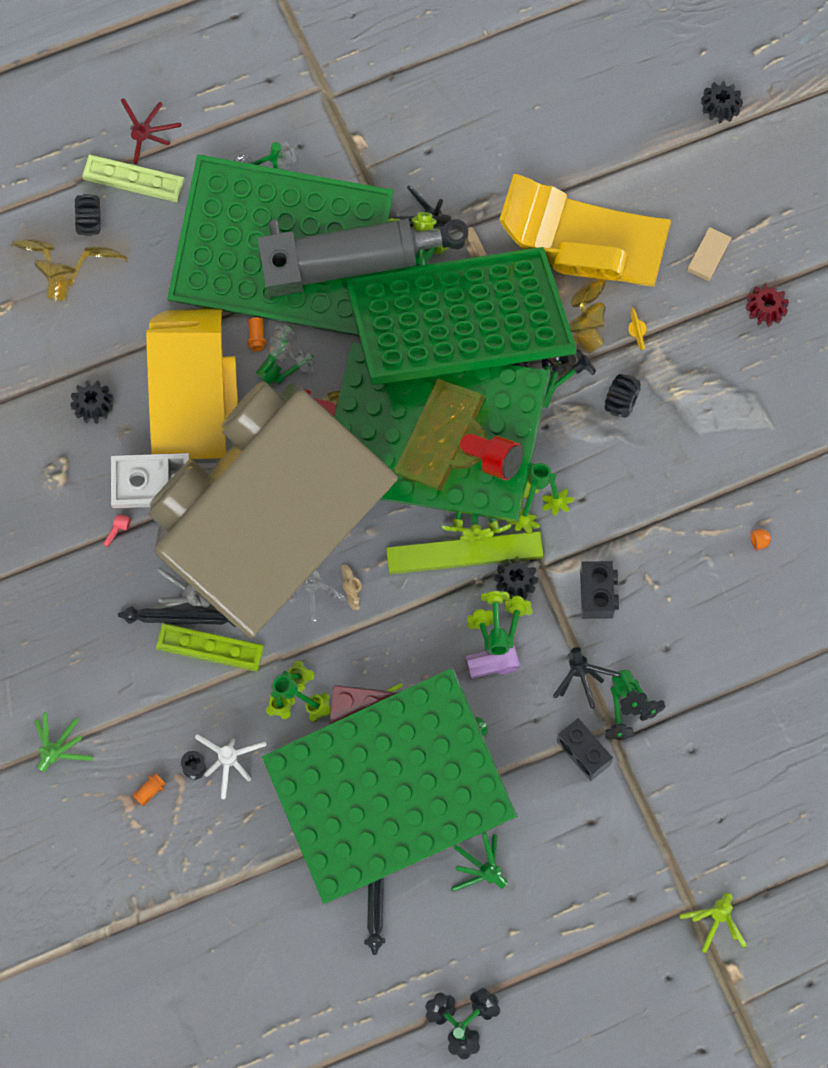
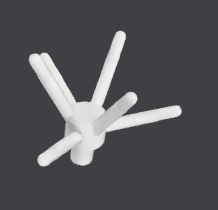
M199 734L195 735V739L218 753L219 759L204 775L208 777L221 764L224 766L221 786V799L223 800L226 798L230 766H234L247 781L252 779L237 762V756L267 745L266 742H261L235 750L233 748L235 739H231L228 746L220 748Z

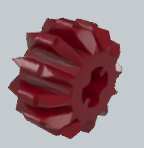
M766 283L763 284L762 289L756 286L753 289V294H748L747 301L749 303L745 307L746 311L751 312L749 315L750 320L758 318V326L762 324V321H765L768 327L772 325V321L779 324L782 317H785L788 312L786 307H788L789 301L784 299L785 291L777 292V285L769 289ZM765 303L770 304L769 307H766V306H764V305H765Z

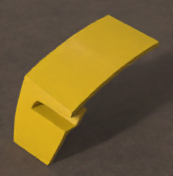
M513 174L499 221L511 238L523 250L544 247L549 265H553V269L560 274L655 287L671 225L670 219L636 215L566 198V193L553 186L542 185L522 175Z
M222 309L167 310L157 314L149 322V329L146 330L152 454L189 453L190 459L222 458L226 454V436L222 433L223 428L221 425L238 405L236 357H223Z

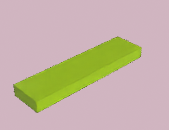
M162 623L156 650L258 672L264 645Z

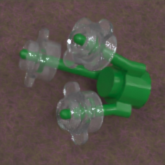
M276 324L273 337L269 339L272 342L268 348L270 354L255 373L270 386L274 381L280 384L286 377L300 368L304 374L310 370L313 374L316 373L312 368L316 364L313 360L314 355H310L308 351L302 353L300 348H297L299 354L294 356L297 364L282 374L279 373L282 368L275 361L276 359L285 361L287 357H293V354L290 352L291 343H296L297 337L294 335L295 331L291 326L285 324L279 326Z

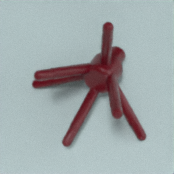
M124 98L121 99L122 105L134 126L130 127L132 139L137 140L134 164H138L142 141L150 139L161 144L170 145V141L154 136L152 133L179 128L182 126L180 122L156 127L149 125L162 107V102H158L146 120L139 123Z

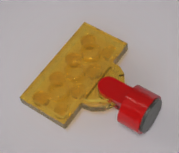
M438 379L394 472L404 478L442 491L452 468H469L482 459V469L485 473L503 480H509L515 476L520 468L523 450L519 443L501 436H495L491 441L487 439V433L484 428L475 420L485 400L482 394Z

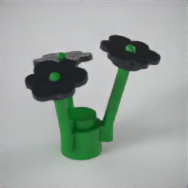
M630 670L618 671L621 673L620 677L612 676L614 686L610 690L613 695L615 724L611 726V729L605 730L606 739L623 740L634 736L632 727L621 724L620 704L622 706V714H640L639 719L641 721L654 718L657 713H660L666 707L663 700L658 702L655 700L649 701L647 695L641 689L638 680H634ZM619 695H620L621 697H626V698H623V699L620 701V704H619Z

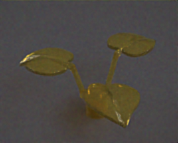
M35 239L11 242V247L16 246L24 250L40 251L45 255L46 260H35L34 265L47 277V282L49 283L46 297L53 300L65 301L67 299L68 286H73V281L86 257L122 258L128 262V257L114 249L102 246H88L84 248L85 251L82 253L76 267L68 264L52 262L49 250H54L55 247L48 242ZM72 273L70 278L67 279V274Z
M604 279L582 287L574 294L571 300V305L574 308L580 306L582 313L569 326L571 332L576 333V335H573L575 344L580 342L588 353L596 351L604 342L595 329L605 327L604 314L606 307L604 303L598 302L586 308L587 303L595 301L604 290L606 284Z

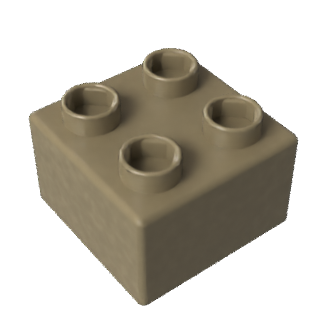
M260 381L233 409L221 425L223 428L222 433L234 443L232 448L209 473L202 469L194 460H188L150 502L151 509L148 512V515L160 525L156 539V555L250 639L258 634L398 479V476L379 457L296 383L289 384L279 395L265 381Z

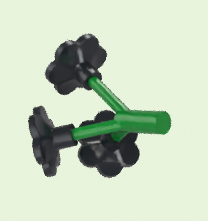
M577 349L575 356L566 355L541 359L542 368L550 372L552 367L553 370L552 376L550 374L543 407L548 408L555 389L575 373L578 375L583 370H587L592 376L595 374L596 369L581 350ZM562 368L570 370L556 381L557 375L562 371Z
M481 988L478 992H473L470 995V1000L473 1003V1012L463 1022H457L453 1018L456 1011L454 1008L455 998L451 995L446 996L442 992L437 993L434 999L429 1000L425 1005L427 1010L425 1017L429 1022H436L438 1025H442L448 1020L455 1027L454 1031L448 1035V1041L450 1042L448 1050L452 1055H458L463 1060L468 1059L471 1054H476L480 1050L478 1043L480 1039L479 1033L476 1030H470L467 1025L477 1016L490 1020L492 1017L498 1016L501 1011L498 1006L499 1000L497 996L490 994L485 988Z

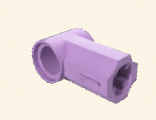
M515 645L513 648H509V652L504 655H493L487 650L465 656L471 679L497 672L498 674H508L521 668Z

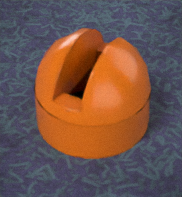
M756 529L750 532L752 546L755 551L769 546L771 535L767 530Z

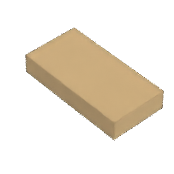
M709 227L687 271L710 282L732 237Z

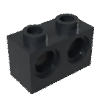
M613 561L581 562L582 619L613 618L615 610H619V595L614 594V585H618V570H613ZM600 573L606 577V580L598 582L592 576ZM602 598L607 602V605L599 607L595 605L594 600Z
M579 718L558 734L557 743L590 781L611 765L613 757Z

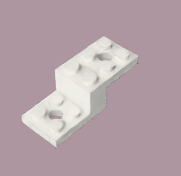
M189 453L111 456L112 508L151 507L150 502L172 476L190 460ZM198 463L207 473L217 464ZM134 476H142L145 479L143 485L139 487L131 485L130 481Z

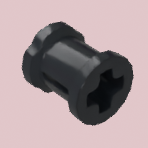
M189 751L182 756L181 767L184 775L191 780L202 778L206 772V764L202 754L197 751ZM195 761L197 764V769L192 770L190 767V762Z

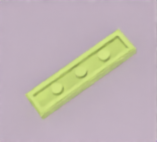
M90 154L82 174L83 180L177 203L185 182L184 177Z

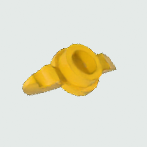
M631 307L630 318L632 322L628 326V332L632 337L636 338L639 349L643 350L646 349L643 336L647 331V326L638 319L634 307Z

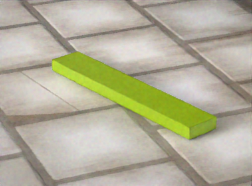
M540 532L493 536L486 538L485 541L477 539L472 543L468 540H454L386 547L389 575L505 563L507 558L511 562H515V557L517 556L520 558V561L543 559Z

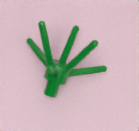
M482 833L488 861L484 864L458 845L454 846L457 852L480 868V870L456 866L455 869L457 871L476 875L477 877L453 886L451 888L453 892L483 880L489 884L494 882L500 889L507 885L508 881L501 875V868L496 865V834L492 835L490 846L487 833Z

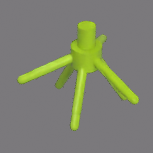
M724 893L721 900H717L710 909L679 915L680 919L692 918L694 922L712 915L714 922L702 948L703 953L707 952L719 923L726 921L733 940H738L743 948L747 946L731 918L733 909L731 893Z

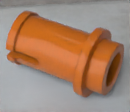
M259 317L250 318L248 321L249 339L247 340V345L251 351H262L267 345V340L264 339V320Z
M156 773L152 776L149 775V779L132 794L143 807L159 791H163V787L166 785Z

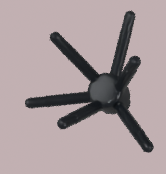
M407 186V189L425 209L424 212L432 214V218L437 221L434 226L437 227L439 224L446 225L451 221V216L442 214L440 210L443 199H439L436 207L432 208L412 186ZM396 216L391 218L409 219V221H412V218L415 216ZM409 222L410 227H413L414 222Z
M575 647L567 655L570 659V671L553 694V697L564 696L573 676L581 677L590 708L594 709L595 703L586 674L589 673L597 681L603 683L604 679L596 672L620 677L621 673L588 664L587 658L582 656L581 649Z

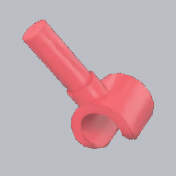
M122 514L115 517L112 531L103 545L109 547L118 534L119 529L128 531L131 524L130 517Z

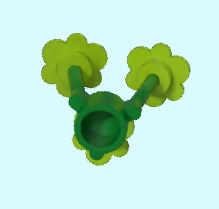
M491 591L481 594V601H487V604L492 605L493 611L475 610L473 615L467 617V627L469 629L481 630L485 650H488L490 654L504 655L509 652V648L514 647L513 639L519 616L524 614L531 615L533 613L530 601H524L520 596H513L512 599H509L510 595H508V592ZM503 600H505L506 604L505 611L513 614L509 634L500 628L498 604H502ZM494 624V629H492L490 631V634L488 635L486 628L489 625Z

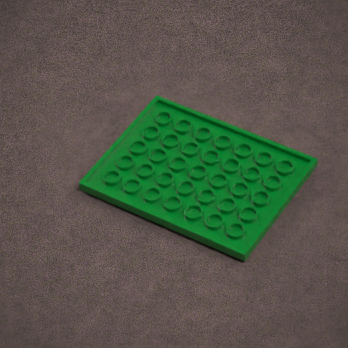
M197 154L167 300L359 336L345 278L303 285L304 292L269 298L265 285L258 237L270 236L269 221L271 220L279 221L280 233L293 232L294 238L388 222L394 190ZM279 263L276 267H283L286 263Z
M544 247L405 267L345 278L371 385L576 354V344Z
M352 342L334 417L398 476L397 481L381 497V501L518 522L550 372L542 369L501 365L371 385L361 343ZM467 434H473L490 441L495 436H501L519 443L523 450V458L519 470L509 480H503L485 473L482 469V459L468 455L461 450V439Z
M453 668L262 756L323 904L330 903L518 817Z

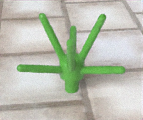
M47 712L42 714L43 729L38 719L34 721L43 747L39 748L40 756L42 757L37 765L39 770L46 772L50 764L56 763L58 758L93 760V757L89 755L63 753L82 740L80 735L60 747L78 723V718L71 722L56 743L49 742Z

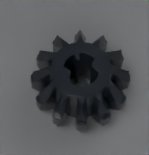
M725 81L721 82V86L713 82L711 88L706 87L704 90V96L701 97L703 114H709L710 121L718 118L720 124L723 118H725L730 123L733 116L737 117L740 114L743 99H740L741 90L734 91V83L728 87Z
M83 194L77 195L75 198V227L78 235L92 236L99 234L101 231L100 198L97 195Z
M618 374L612 381L606 395L605 411L616 417H628L639 397L638 395L641 390L640 381L630 375Z
M87 380L85 382L86 387L84 388L77 384L76 389L78 393L71 394L73 402L70 403L72 410H76L74 413L76 418L83 417V421L86 424L93 418L94 423L97 424L99 422L98 417L101 416L107 419L106 411L113 410L111 402L114 398L112 394H109L108 386L101 387L98 380L92 386L90 381ZM93 400V402H94V401L96 400V403L92 404V403L90 402V403L88 404V401Z
M518 556L515 557L514 563L508 558L505 559V566L498 565L497 571L499 573L494 575V581L498 582L496 590H504V592H508V595H520L524 600L527 599V592L534 593V585L538 583V577L534 576L536 568H528L530 563L528 560L521 564ZM521 577L520 580L512 581V578Z

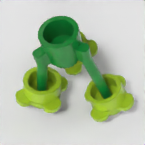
M295 661L288 671H283L282 675L274 679L272 684L273 692L271 693L266 713L269 716H281L284 720L290 718V710L296 702L294 698L296 696L306 702L305 708L310 714L309 719L312 722H316L320 717L330 715L331 707L328 702L330 696L327 693H322L321 695L314 694L308 697L301 693L305 690V685L308 681L313 680L314 672L305 668L302 661Z

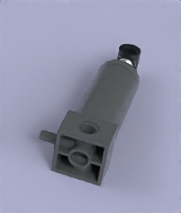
M409 219L398 220V222L396 220L294 238L293 232L280 233L279 221L271 220L269 221L270 236L258 237L265 285L268 296L271 298L304 292L303 285L405 268V266H416L415 254H418L419 248L423 250L426 247L428 249L433 248V246L434 248L440 247L441 245L443 248L461 249L468 242L469 229L464 221L453 219L437 229L417 233L414 232V229H410ZM452 230H460L463 236L460 239H452L449 233ZM279 263H286L283 267H276Z

